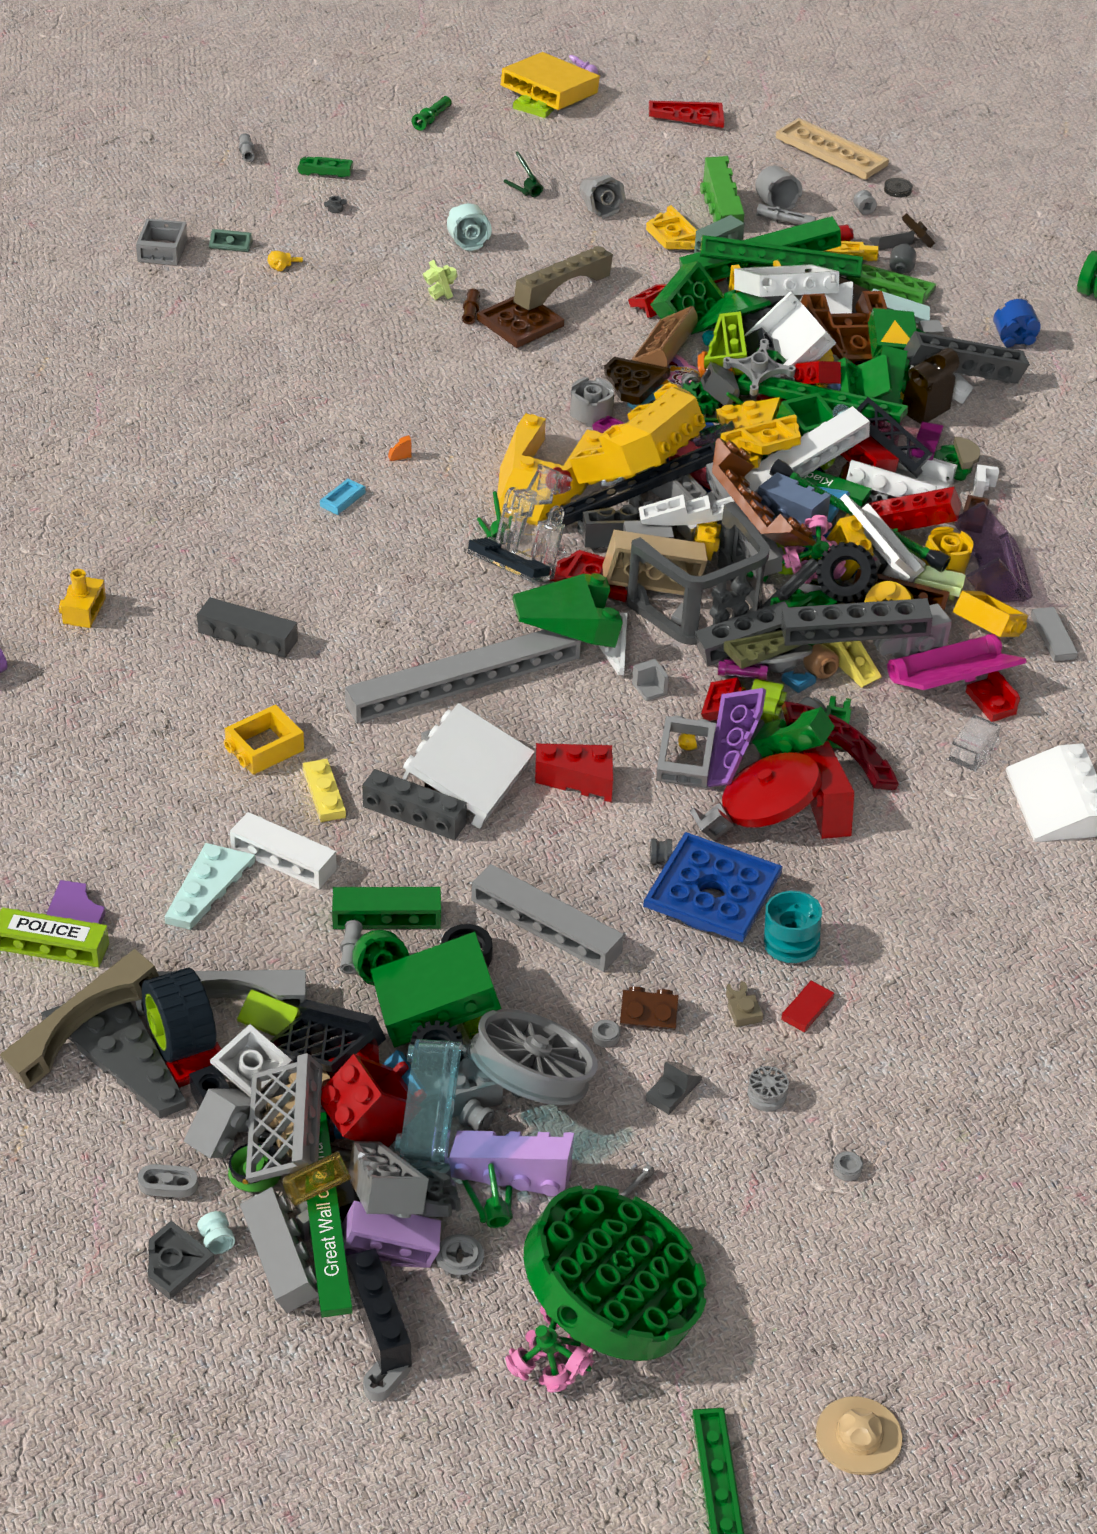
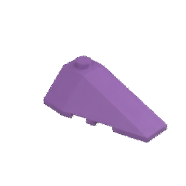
M764 688L721 695L707 781L708 787L731 784L763 713L766 694Z

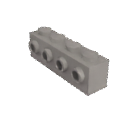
M271 1187L241 1203L242 1212L277 1303L286 1313H289L319 1297L316 1287V1272L311 1265L308 1266L306 1260L310 1258V1255L302 1241L299 1242L297 1238L301 1232L296 1221L289 1217L288 1212L292 1211L285 1195L279 1196Z

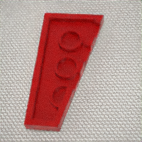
M649 100V117L724 128L722 103Z

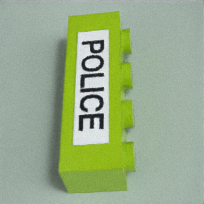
M1 908L0 951L100 967L109 946L107 925L21 911L19 909Z

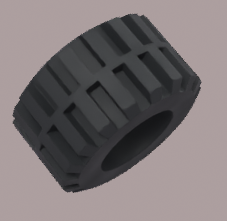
M840 542L837 546H830V550L824 551L822 559H819L817 563L819 565L818 569H816L818 584L826 595L839 603L860 602L878 580V567L874 558L863 546L856 545L853 542ZM844 560H854L861 568L859 580L848 587L840 586L836 583L833 576L836 566Z

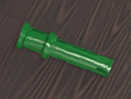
M444 96L431 107L423 108L420 114H415L411 119L414 128L423 130L427 127V124L433 123L437 115L451 106V99L448 96Z

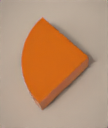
M409 435L400 438L399 442L393 448H390L388 453L390 461L411 458V438Z

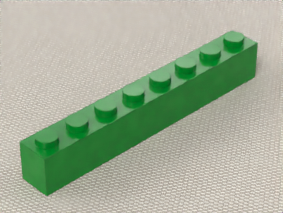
M833 216L749 238L744 241L825 251L841 246V229ZM700 252L679 257L680 268L684 264L699 261L713 281L729 277L731 265L739 264L741 268L766 267L764 265L700 257Z

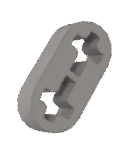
M376 1362L363 1378V1392L365 1396L372 1401L380 1402L385 1400L409 1374L411 1367H400L389 1370L387 1374L381 1375L379 1364ZM383 1379V1388L381 1386H377L375 1389L372 1388V1382L378 1384Z

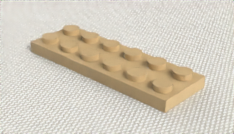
M800 118L776 131V138L785 144H790L800 151H805L813 155V157L820 158L861 179H868L887 167L889 163L888 158Z

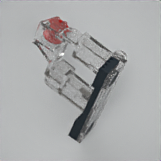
M538 464L537 471L527 489L519 490L516 487H511L507 490L496 538L485 537L484 539L469 540L467 553L532 583L554 579L556 571L555 562L566 554V547L560 544L565 527L562 524L564 509L557 505L553 506L549 511L548 519L538 521L536 534H525L524 529L527 518L532 517L535 505L551 504L553 494H564L571 489L570 484L573 478L570 472L562 470L560 467L552 469ZM532 549L531 555L524 553Z

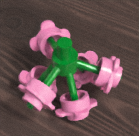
M815 515L805 520V524L809 525L813 532L812 535L816 536V543L813 546L784 547L786 554L782 555V563L785 564L786 568L791 567L794 574L808 562V560H803L800 563L801 558L810 555L817 560L823 557L824 551L830 550V546H837L835 541L826 540L822 536L832 527V523L827 521V516ZM845 560L836 566L833 574L834 579L840 578L846 571L844 567ZM816 572L805 582V584H810L812 579L818 578Z
M541 1306L540 1312L544 1320L549 1324V1327L540 1325L535 1331L529 1330L525 1335V1340L529 1343L530 1351L528 1352L522 1347H519L517 1350L511 1348L509 1350L510 1355H507L505 1360L509 1371L514 1376L527 1381L529 1379L528 1374L536 1367L535 1362L540 1358L548 1357L550 1365L543 1369V1375L539 1378V1384L545 1385L548 1392H560L566 1389L568 1385L573 1384L578 1374L585 1376L587 1372L591 1371V1366L594 1362L591 1359L594 1349L575 1341L570 1334L568 1337L559 1336L555 1329L560 1326L546 1314L545 1309ZM559 1352L569 1359L566 1365L556 1363L555 1358Z

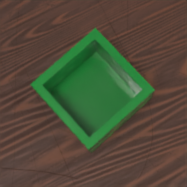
M819 393L782 401L776 419L795 414L802 437L805 433L814 430L836 415Z

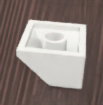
M249 1024L210 1060V1063L251 1098L252 1074L291 1064L292 1060ZM269 1079V1080H266V1081H262V1082H261V1091H262L269 1083H271V1082L273 1081V1079Z

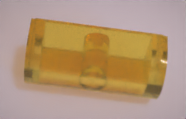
M339 1151L285 1176L283 1178V1186L289 1200L294 1206H297L349 1181L351 1176Z

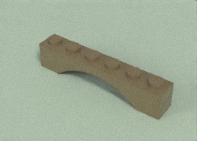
M595 246L585 252L517 279L514 303L527 310H531L542 305L556 288L571 278L588 276L598 281L610 276L613 254L605 250L604 247Z
M133 949L2 1052L0 1057L8 1071L26 1089L31 1088L51 1072L54 1060L62 1045L83 1023L111 1007L141 1000L143 982L159 976L155 966L136 949Z

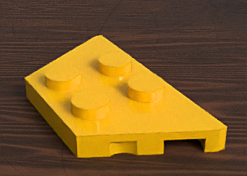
M672 205L667 207V212L664 214L660 212L655 218L646 223V230L665 249H695L697 230Z
M795 414L721 433V439L728 442L731 440L738 448L742 447L747 451L761 455H769L775 451L788 450L791 447L801 445V435Z

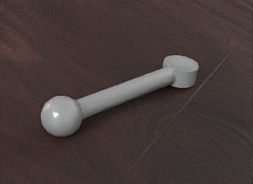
M649 1164L646 1165L642 1174L620 1195L627 1197L646 1177L649 1178L653 1175L654 1167Z

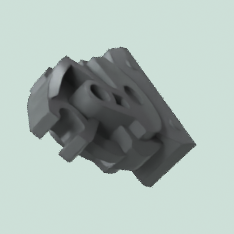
M449 1164L416 1169L429 1179L423 1214L416 1215L452 1216V1210H461L460 1198L458 1197L456 1184L451 1179Z

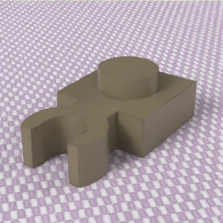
M744 981L740 982V991L733 990L731 984H727L726 987L727 1007L736 1027L761 1023L763 1021V1013L755 995L747 996L748 987Z

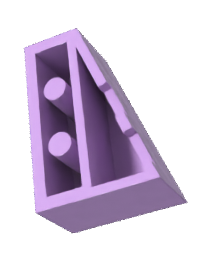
M354 1201L341 1224L345 1257L376 1248L380 1261H391V1266L430 1268L440 1251L441 1221L427 1216L411 1214L410 1218H399L393 1214H367L362 1203Z

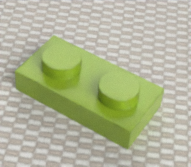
M521 95L513 102V109L546 118L554 111V108L547 106V103L533 100L528 95Z

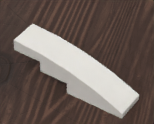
M682 494L639 507L642 524L661 526L693 525L722 520L724 504L735 501L730 496L710 502L708 495L685 501Z

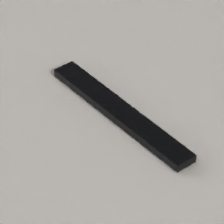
M714 443L705 445L660 466L637 474L632 478L625 479L546 513L553 531L583 519V512L610 508L706 467V464L713 462L715 445Z

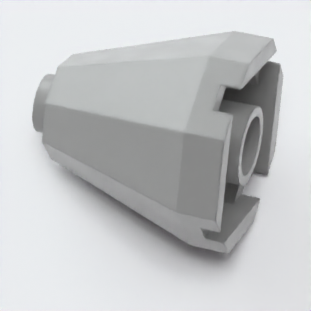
M609 175L586 178L579 187L588 210L602 218L617 214L620 210V203H624L626 199L623 183Z

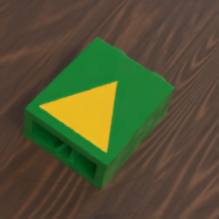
M873 308L868 321L872 358L883 345L904 350L914 331H917L914 312Z

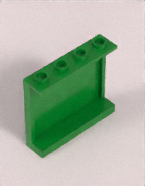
M475 932L370 969L385 1027L394 1048L411 1042L413 1032H417V1027L420 1025L425 1028L426 1022L430 1021L431 1026L435 1025V1021H440L441 1026L444 1025V1022H448L450 1028L483 1016L489 1011L502 1009Z

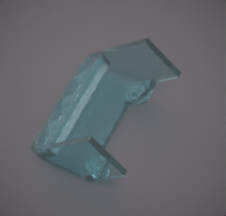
M416 1039L414 1045L409 1044L407 1062H412L403 1130L402 1134L397 1133L395 1151L400 1152L402 1159L449 1164L447 1154L461 1054H466L467 1048L461 1042Z

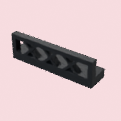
M867 397L856 410L862 413L868 405L875 409V418H867L870 422H875V426L870 423L869 435L899 459L898 462L917 478L923 472L921 467L933 455L932 452ZM889 421L891 423V432H880L878 422ZM905 435L907 437V446L897 447L894 443V436ZM921 449L925 453L917 463L910 457V450Z

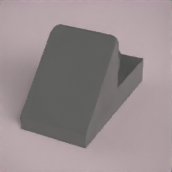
M666 1061L664 1063L663 1077L646 1093V1101L670 1115L700 1083L702 1076L679 1062Z

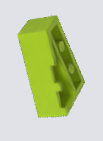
M741 311L719 315L713 339L709 344L708 354L704 358L705 368L709 366L710 362L723 367V359L725 357L733 359L747 357ZM733 368L735 375L744 374L741 370Z

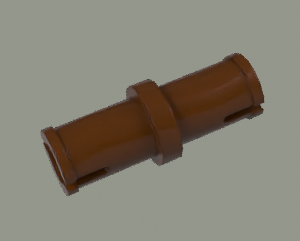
M477 289L468 290L467 299L463 303L464 313L462 321L465 324H473L476 313L479 311L480 292Z

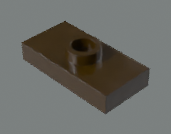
M907 213L902 217L903 222L911 231L915 232V235L928 248L935 244L926 233L928 229L921 221L916 223Z

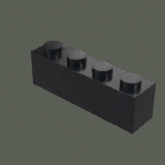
M376 1248L347 1255L346 1265L349 1286L374 1356L379 1364L381 1375L387 1374L389 1370L400 1367H412L411 1342Z

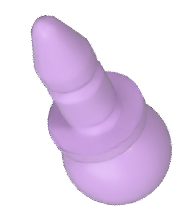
M569 55L571 61L578 67L598 75V68L595 65H590L588 61L583 62L577 56Z

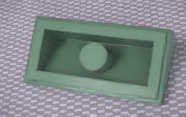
M212 229L209 248L249 252L253 242L252 233Z

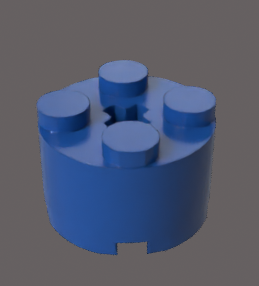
M1014 299L1006 302L1005 307L1001 310L998 308L993 317V322L1000 339L1007 348L1013 347L1016 344L1031 345L1036 341V336L1040 332L1041 324L1033 306L1024 299Z

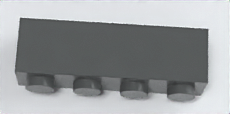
M209 597L197 613L198 633L284 658L287 657L298 641L297 622Z

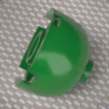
M383 929L373 930L362 935L356 942L352 952V962L357 974L367 984L375 986L370 969L409 956V952L404 942L394 933Z

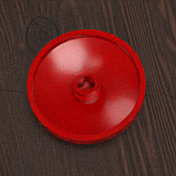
M788 752L771 755L750 764L734 776L731 784L727 785L723 792L722 805L732 822L743 827L773 825L794 816L812 802L821 788L822 775L815 760L805 754Z

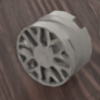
M771 1066L755 1069L750 1075L747 1096L749 1097L750 1104L766 1112L782 1108L786 1103L789 1080L787 1075L782 1070Z

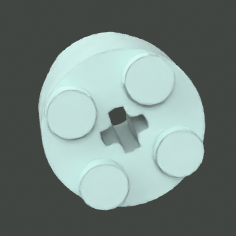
M462 204L453 207L449 212L447 219L448 232L455 243L462 249L467 251L477 250L483 246L486 240H489L492 232L491 223L478 205Z

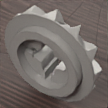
M455 1234L448 1236L440 1242V1251L436 1256L437 1266L442 1268L446 1275L454 1274L458 1279L461 1275L466 1274L471 1277L475 1270H480L484 1260V1250L480 1242L469 1235ZM459 1249H462L464 1257L461 1263L456 1261Z

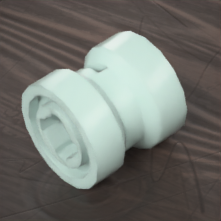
M214 1211L200 1218L197 1227L201 1236L205 1237L204 1245L208 1250L217 1255L233 1247L235 1237L232 1230L228 1228L229 1222L225 1213Z

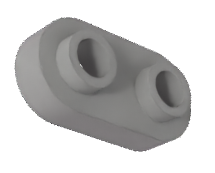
M150 1164L143 1167L137 1176L140 1191L150 1196L186 1198L193 1195L198 1188L196 1172L186 1166Z

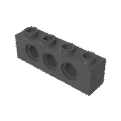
M783 601L695 631L697 648L707 667L719 663V661H724V659H731L724 651L723 642L782 630V608H789L786 602Z

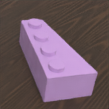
M457 1130L449 1156L451 1177L491 1185L488 1165L492 1163L498 1186L506 1187L510 1185L513 1189L556 1196L566 1190L572 1169L574 1133L564 1132L563 1137H551L550 1132H538L537 1136H522L521 1132L509 1131V1134L505 1136H497L494 1131Z

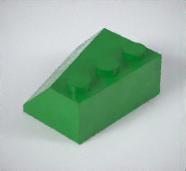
M695 261L682 265L650 305L660 319L693 306L699 322L713 305L725 296L701 263Z

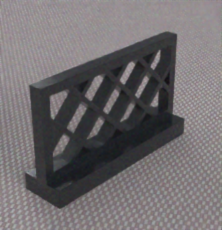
M306 999L299 1005L302 1014L270 1040V1042L286 1054L292 1062H297L298 1055L308 1053L323 1066V1070L335 1073L353 1054H357L368 1043L379 1046L386 1040V1037L376 1016Z

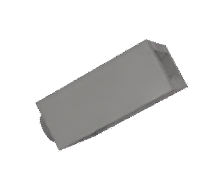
M147 218L136 243L137 261L178 265L188 240L186 222ZM152 239H159V240H170V241H176V242H175V243H166V242H155V241H151V240H152Z
M678 715L673 717L666 716L656 781L707 788L716 723L706 719H686ZM670 732L707 737L703 767L666 761Z

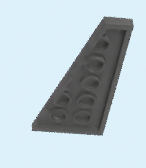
M131 1002L111 1007L96 1014L83 1023L68 1038L77 1045V1049L101 1070L106 1074L110 1073L114 1076L120 1086L123 1088L127 1087L133 1092L137 1100L157 1117L163 1118L187 1108L183 1094ZM62 1005L41 1012L42 1020Z

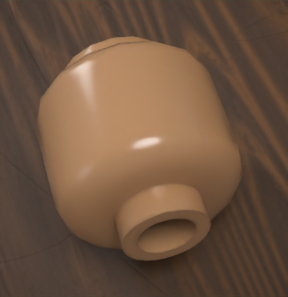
M813 645V652L803 659L804 667L816 678L827 679L837 671L839 657L826 645Z

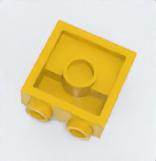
M854 515L840 518L826 538V540L835 541L837 545L840 542H853L856 545L863 546L872 557L874 556L872 543L866 538L863 525ZM845 560L844 567L846 571L840 577L842 581L849 580L855 571L860 568L856 561Z
M717 521L697 524L693 542L705 543L707 560L709 561L712 559L713 552H718L721 524H718Z

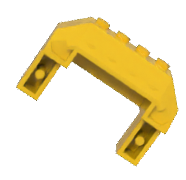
M671 382L663 385L654 393L656 400L653 403L638 405L627 414L629 422L613 425L598 436L602 447L581 450L569 459L578 484L588 483L593 485L601 480L611 482L619 477L629 479L643 470L666 463L668 457L675 455L679 448L686 446L691 438L697 437L700 434L699 432L706 427L705 418L696 397L689 391Z

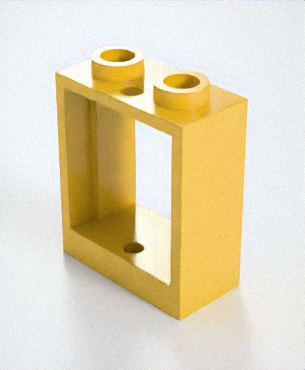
M962 591L953 610V613L999 637H1019L1027 627L1026 621L1029 616L982 591Z
M275 704L226 727L224 746L229 753H233L237 757L242 767H246L254 775L304 751V732ZM268 729H271L279 737V739L256 750H253L245 742V740Z

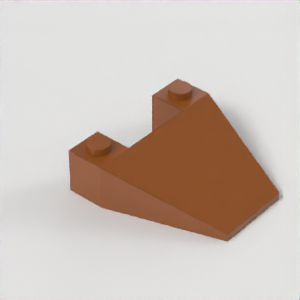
M863 291L855 305L857 313L840 314L830 313L825 293L803 295L800 302L835 340L836 344L831 348V351L839 359L845 357L851 362L869 361L872 359L868 321L873 308L887 309L882 291Z

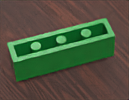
M333 887V929H345L346 922L351 920L359 921L363 929H441V887Z

